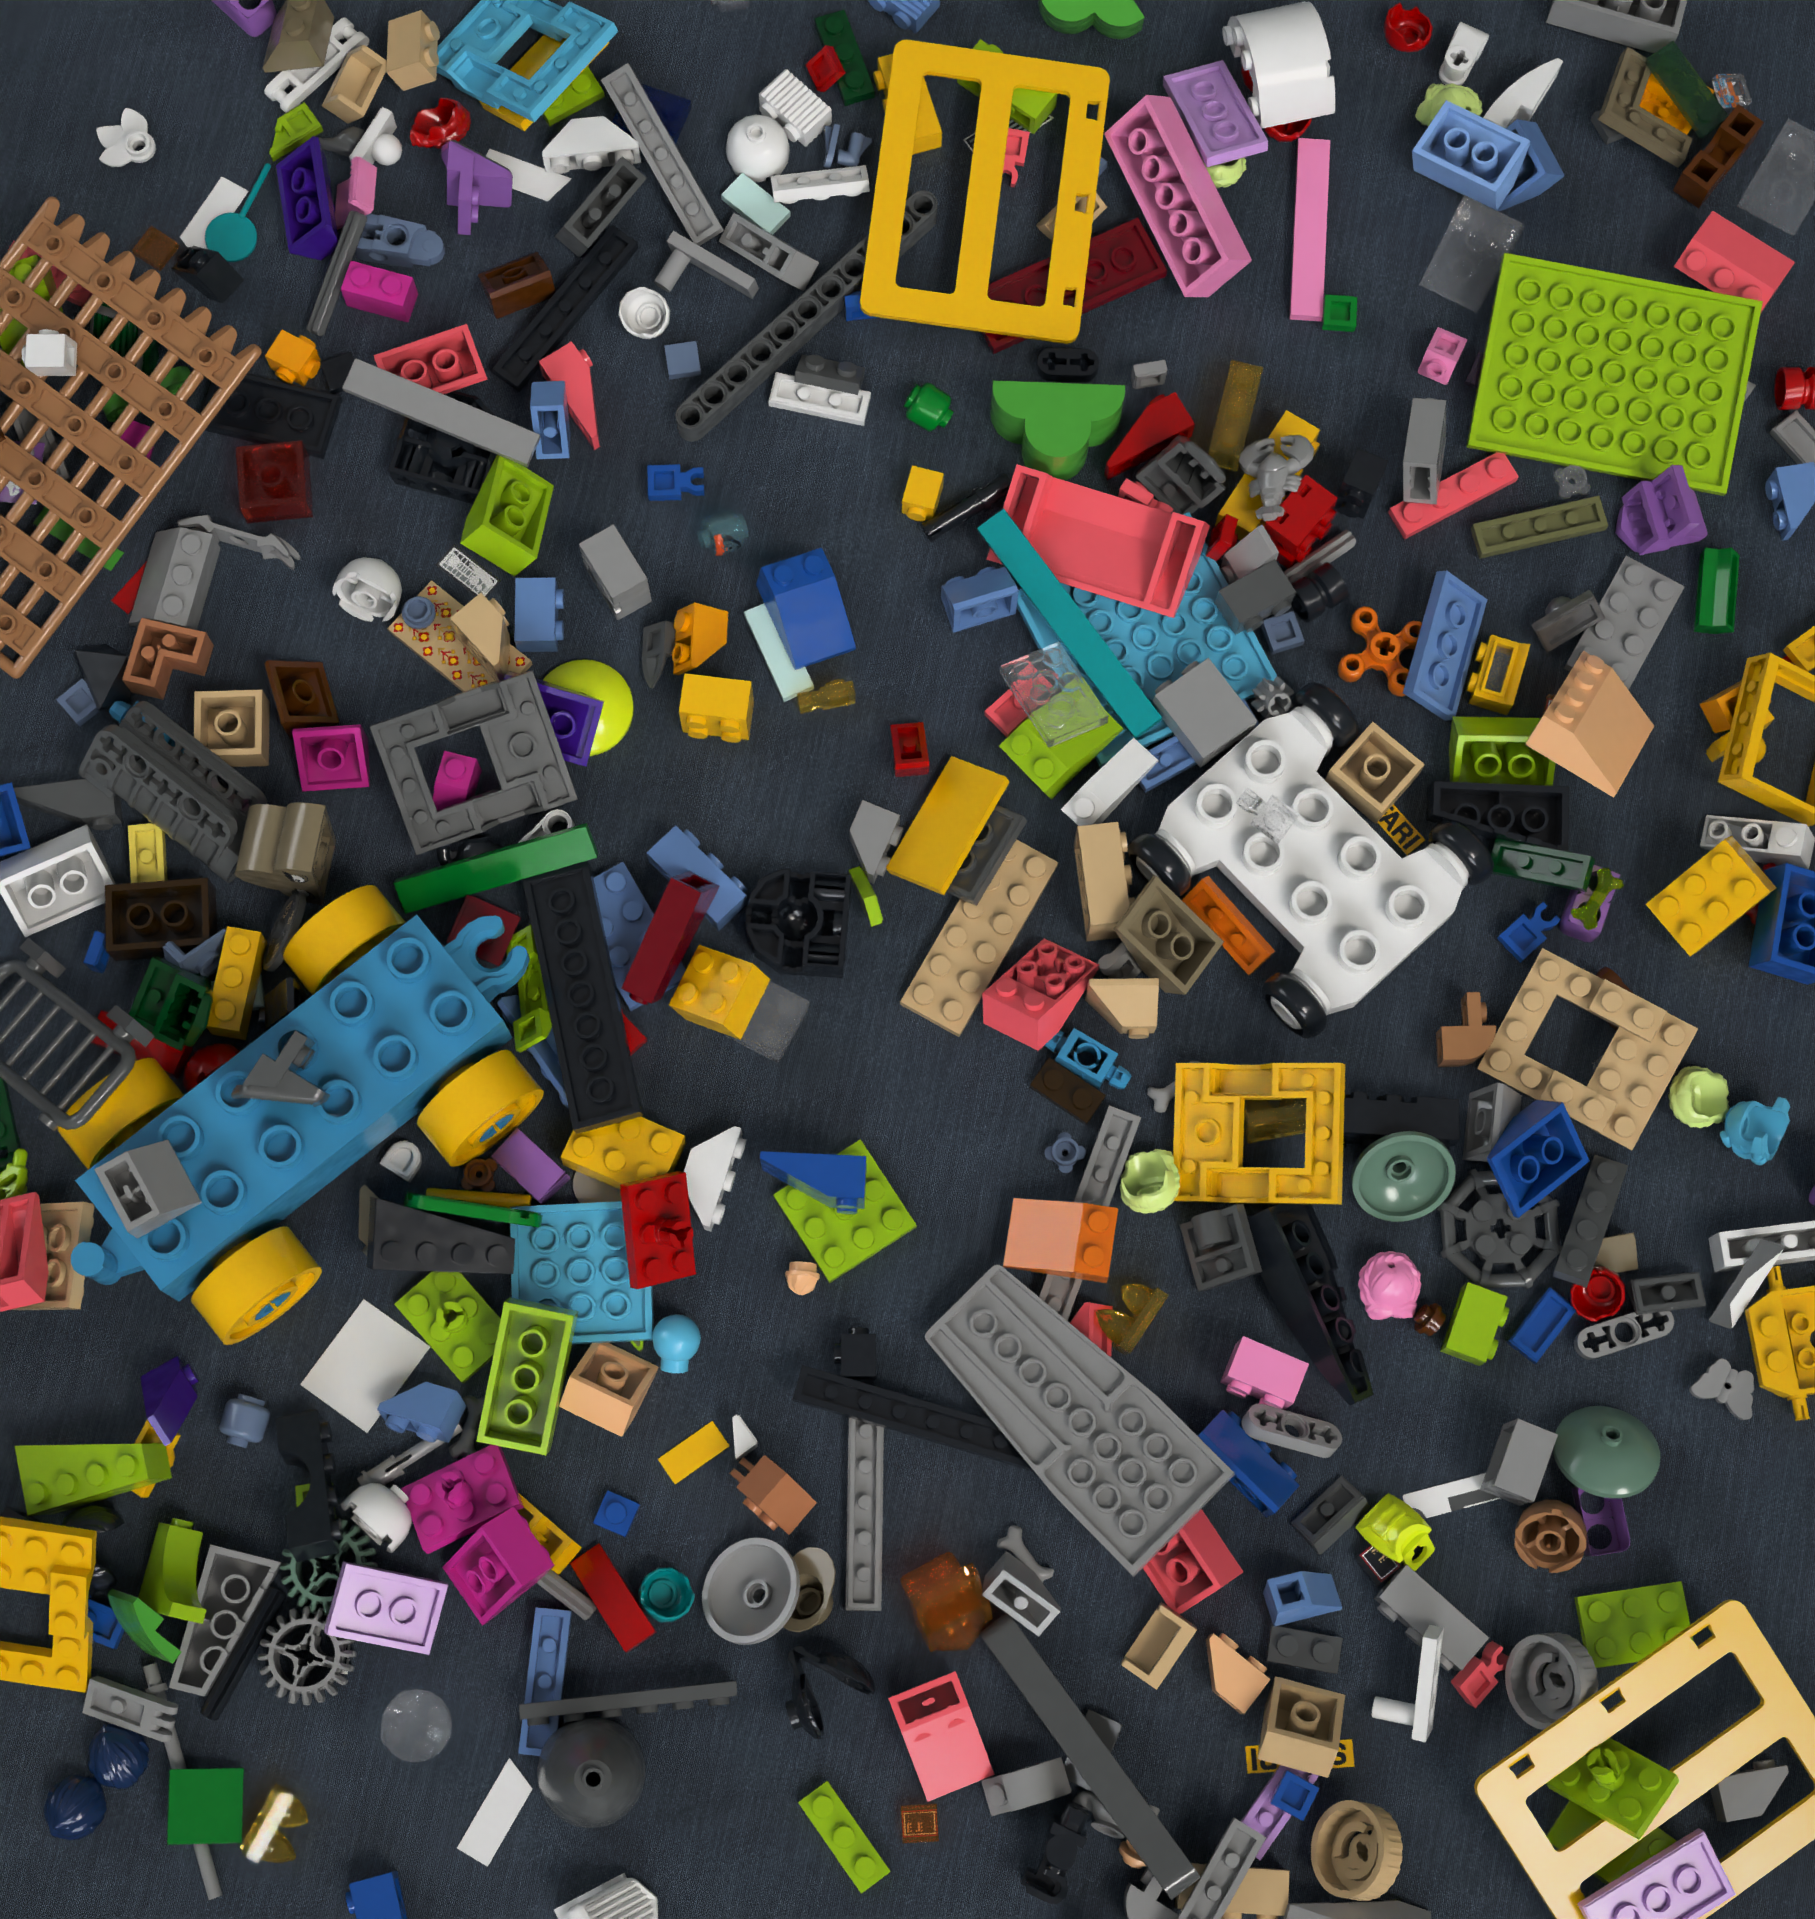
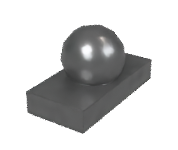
M1587 590L1574 599L1563 596L1552 599L1545 610L1546 616L1534 622L1531 626L1543 648L1548 653L1601 621L1605 616L1592 592Z

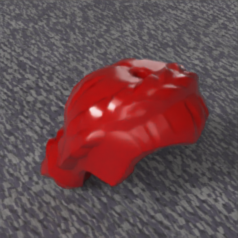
M440 98L437 107L424 108L417 112L410 131L412 146L441 149L450 140L460 142L470 129V112L456 100Z

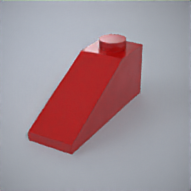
M1176 392L1168 396L1164 394L1159 395L1148 403V406L1106 462L1104 476L1107 481L1156 456L1178 435H1183L1187 438L1192 437L1195 423Z

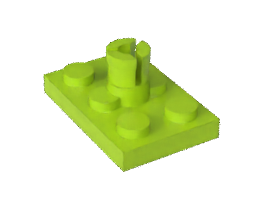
M432 1271L394 1304L463 1384L493 1358L501 1319L461 1272Z
M1608 1738L1546 1784L1554 1792L1640 1840L1680 1781L1675 1773L1619 1742Z

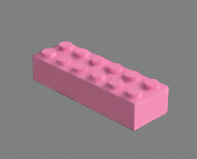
M1145 95L1108 129L1104 135L1184 297H1209L1248 265L1252 259L1171 97Z

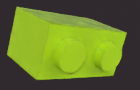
M1469 1282L1461 1287L1440 1352L1478 1366L1486 1363L1487 1359L1492 1360L1499 1343L1498 1340L1494 1339L1498 1326H1504L1509 1314V1308L1505 1306L1507 1296Z

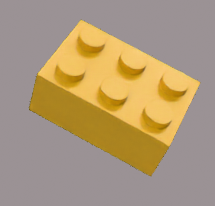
M1730 836L1721 841L1646 903V905L1686 953L1692 956L1777 887L1735 838Z
M637 1117L579 1134L572 1131L561 1154L563 1166L620 1190V1184L674 1172L685 1148L686 1140L683 1134L643 1117Z

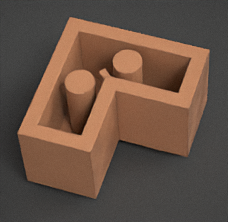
M141 618L122 680L131 693L164 700L172 670L175 669L205 676L214 645L206 632Z

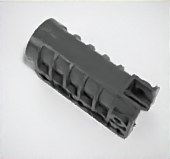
M145 701L138 702L131 707L119 726L107 725L96 734L78 772L82 778L88 780L109 798L117 794L131 808L140 812L150 823L159 827L172 840L178 842L192 856L197 857L227 883L237 878L235 876V869L250 807L248 804L249 799L253 801L252 805L267 804L264 793L154 705ZM164 733L175 741V747L165 741ZM217 775L228 783L229 789L219 784Z

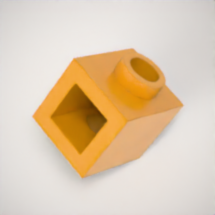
M283 329L265 354L270 369L275 371V374L281 380L290 384L296 382L303 387L309 378L313 379L317 375L321 365V359L313 341L303 335L296 337Z

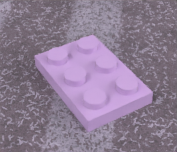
M343 1561L324 1633L330 1636L429 1655L448 1584L443 1581Z

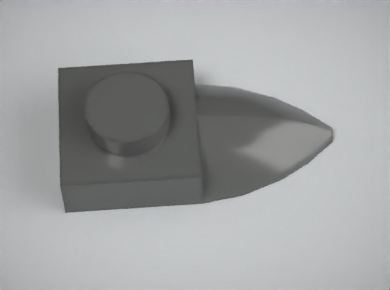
M666 620L644 627L642 669L645 680L650 688H654L663 672L666 658L672 656L675 646L674 623Z

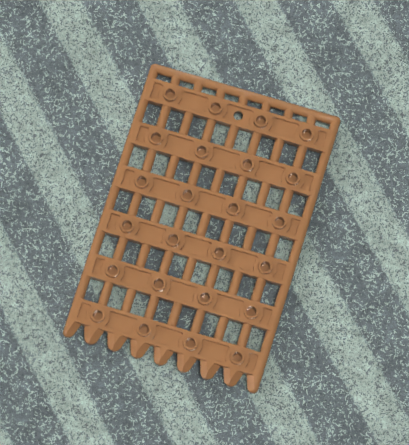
M53 196L45 200L0 261V308L2 309L0 313V336L14 318L28 328L9 354L0 349V390L13 399L12 403L0 417V427L6 438L0 442V493L9 481H12L24 490L4 517L0 514V556L9 562V565L0 575V669L15 679L20 678L262 353L258 345L251 344L237 355H231L237 338V331L231 325L222 327L209 338L205 336L212 317L211 311L207 307H199L182 319L180 314L186 301V293L181 288H174L159 300H156L154 297L161 281V276L156 270L150 269L133 282L129 280L136 260L130 251H123L106 263L104 259L110 245V238L104 232L97 233L81 245L79 240L85 226V219L81 215L73 214L58 226L54 225L60 202ZM29 247L42 258L22 283L9 274V272ZM54 265L67 276L47 302L36 294L34 290ZM79 284L92 293V295L72 320L59 309ZM104 302L118 313L97 339L84 328ZM128 321H130L143 332L126 355L122 357L112 350L110 345ZM43 329L55 330L59 334H66L77 343L76 364L78 367L76 368V376H70L59 392L45 382L48 376H37L20 364L22 348L26 345V334H39V330ZM153 340H156L168 351L148 376L135 367V365ZM180 358L194 369L175 395H173L160 384ZM90 374L100 381L103 386L83 411L72 403L70 399ZM206 377L217 385L219 389L199 414L188 406L186 402ZM116 393L129 404L111 428L108 429L95 420V418L112 395ZM25 408L36 416L38 420L18 445L5 434ZM142 412L154 423L137 446L133 448L120 437L138 413ZM50 427L64 438L47 461L42 463L30 453ZM166 430L177 438L179 443L161 467H159L146 456ZM74 446H76L89 457L69 483L58 475L56 471ZM101 465L111 472L114 477L96 501H93L82 493L81 490ZM127 484L140 495L123 518L119 520L106 509L123 486ZM36 499L48 508L49 511L29 536L17 527L16 524ZM61 518L72 526L74 530L55 555L41 544ZM86 537L100 547V549L80 574L70 567L67 562ZM22 572L35 583L15 608L1 597L18 574ZM47 591L60 602L40 627L30 620L27 615L44 592ZM6 644L20 654L15 662L1 653Z

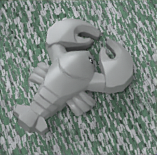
M1288 435L1280 438L1282 443L1280 445L1281 450L1289 458L1288 460L1274 452L1275 440L1273 438L1255 441L1246 446L1241 452L1239 458L1240 468L1245 474L1257 478L1249 484L1250 497L1253 498L1260 494L1263 504L1261 508L1255 511L1257 519L1272 521L1284 515V508L1279 506L1282 498L1287 491H1298L1301 484L1300 481L1302 480L1301 476L1294 474L1305 468L1313 459L1314 448L1306 437Z

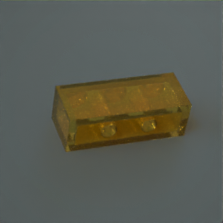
M1231 360L1208 455L1221 468L1238 471L1239 458L1244 449L1263 367Z

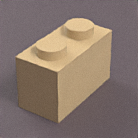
M422 10L388 21L386 73L403 91L436 81L437 66L439 64L437 47L440 32L436 23L431 21Z

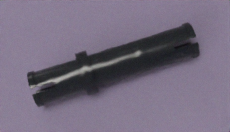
M1003 473L981 488L979 486L972 489V494L925 523L923 522L921 527L930 542H933L982 510L984 512L990 510L992 504L1007 495L1011 483L1010 478Z

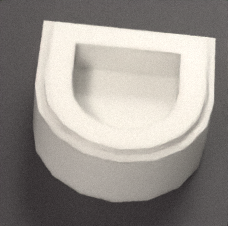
M399 1141L388 1149L380 1161V1165L410 1183L422 1164V1155L418 1147L413 1143Z

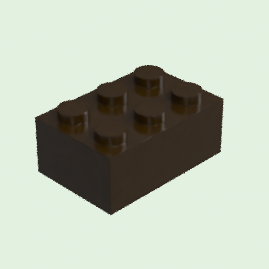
M208 878L105 885L106 952L115 961L151 959L157 956L165 958L163 946L168 941H173L187 954L217 933L216 887Z

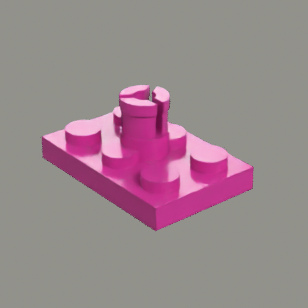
M489 1445L401 1488L409 1498L406 1504L411 1512V1518L422 1549L427 1554L477 1531L482 1525L513 1506L517 1511L524 1508L502 1448L496 1445Z

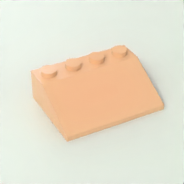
M1583 651L1525 745L1614 798L1653 730L1654 725L1614 669L1605 664L1601 658Z

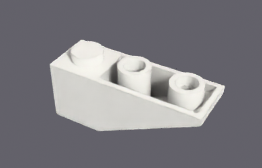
M1706 815L1700 843L1701 848L1712 850L1725 838L1733 836L1755 862L1763 864L1774 863L1776 866L1789 863L1809 870L1815 837L1807 824Z

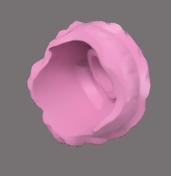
M1393 1251L1379 1252L1368 1259L1359 1272L1360 1279L1358 1281L1360 1299L1365 1305L1368 1317L1374 1320H1383L1389 1317L1412 1318L1415 1315L1416 1301L1422 1285L1420 1281L1421 1273L1416 1269L1415 1264L1406 1254Z

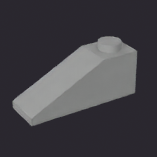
M733 213L719 239L720 243L780 280L802 291L805 290L819 264L815 259L736 213Z

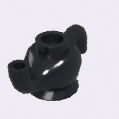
M476 834L462 839L463 843L455 851H451L450 847L436 848L437 859L440 865H446L500 849L504 846L492 842L490 839L493 835Z

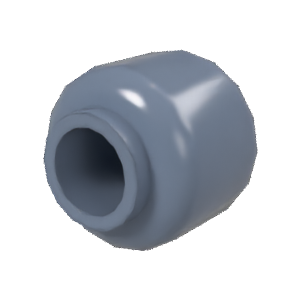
M238 1394L237 1399L232 1398L226 1402L218 1426L219 1431L228 1436L226 1443L247 1448L248 1442L259 1443L262 1441L271 1415L270 1411L264 1407L265 1401Z

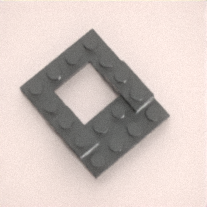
M533 670L441 699L434 704L370 725L416 855L482 833L500 823L527 814L542 812L578 799ZM480 726L501 787L437 810L415 747Z

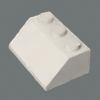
M87 824L0 862V894L24 937H28L105 903V885L115 884L103 853Z

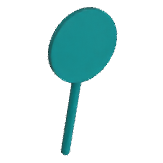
M269 163L264 165L240 213L219 215L210 222L206 229L205 242L207 248L219 252L227 262H237L247 258L256 247V228L245 216L271 168Z

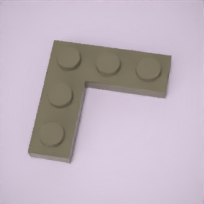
M1627 46L1619 57L1598 120L1678 168L1686 159L1692 138L1639 106L1654 62Z

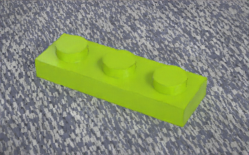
M828 1780L798 1802L861 1894L891 1872Z

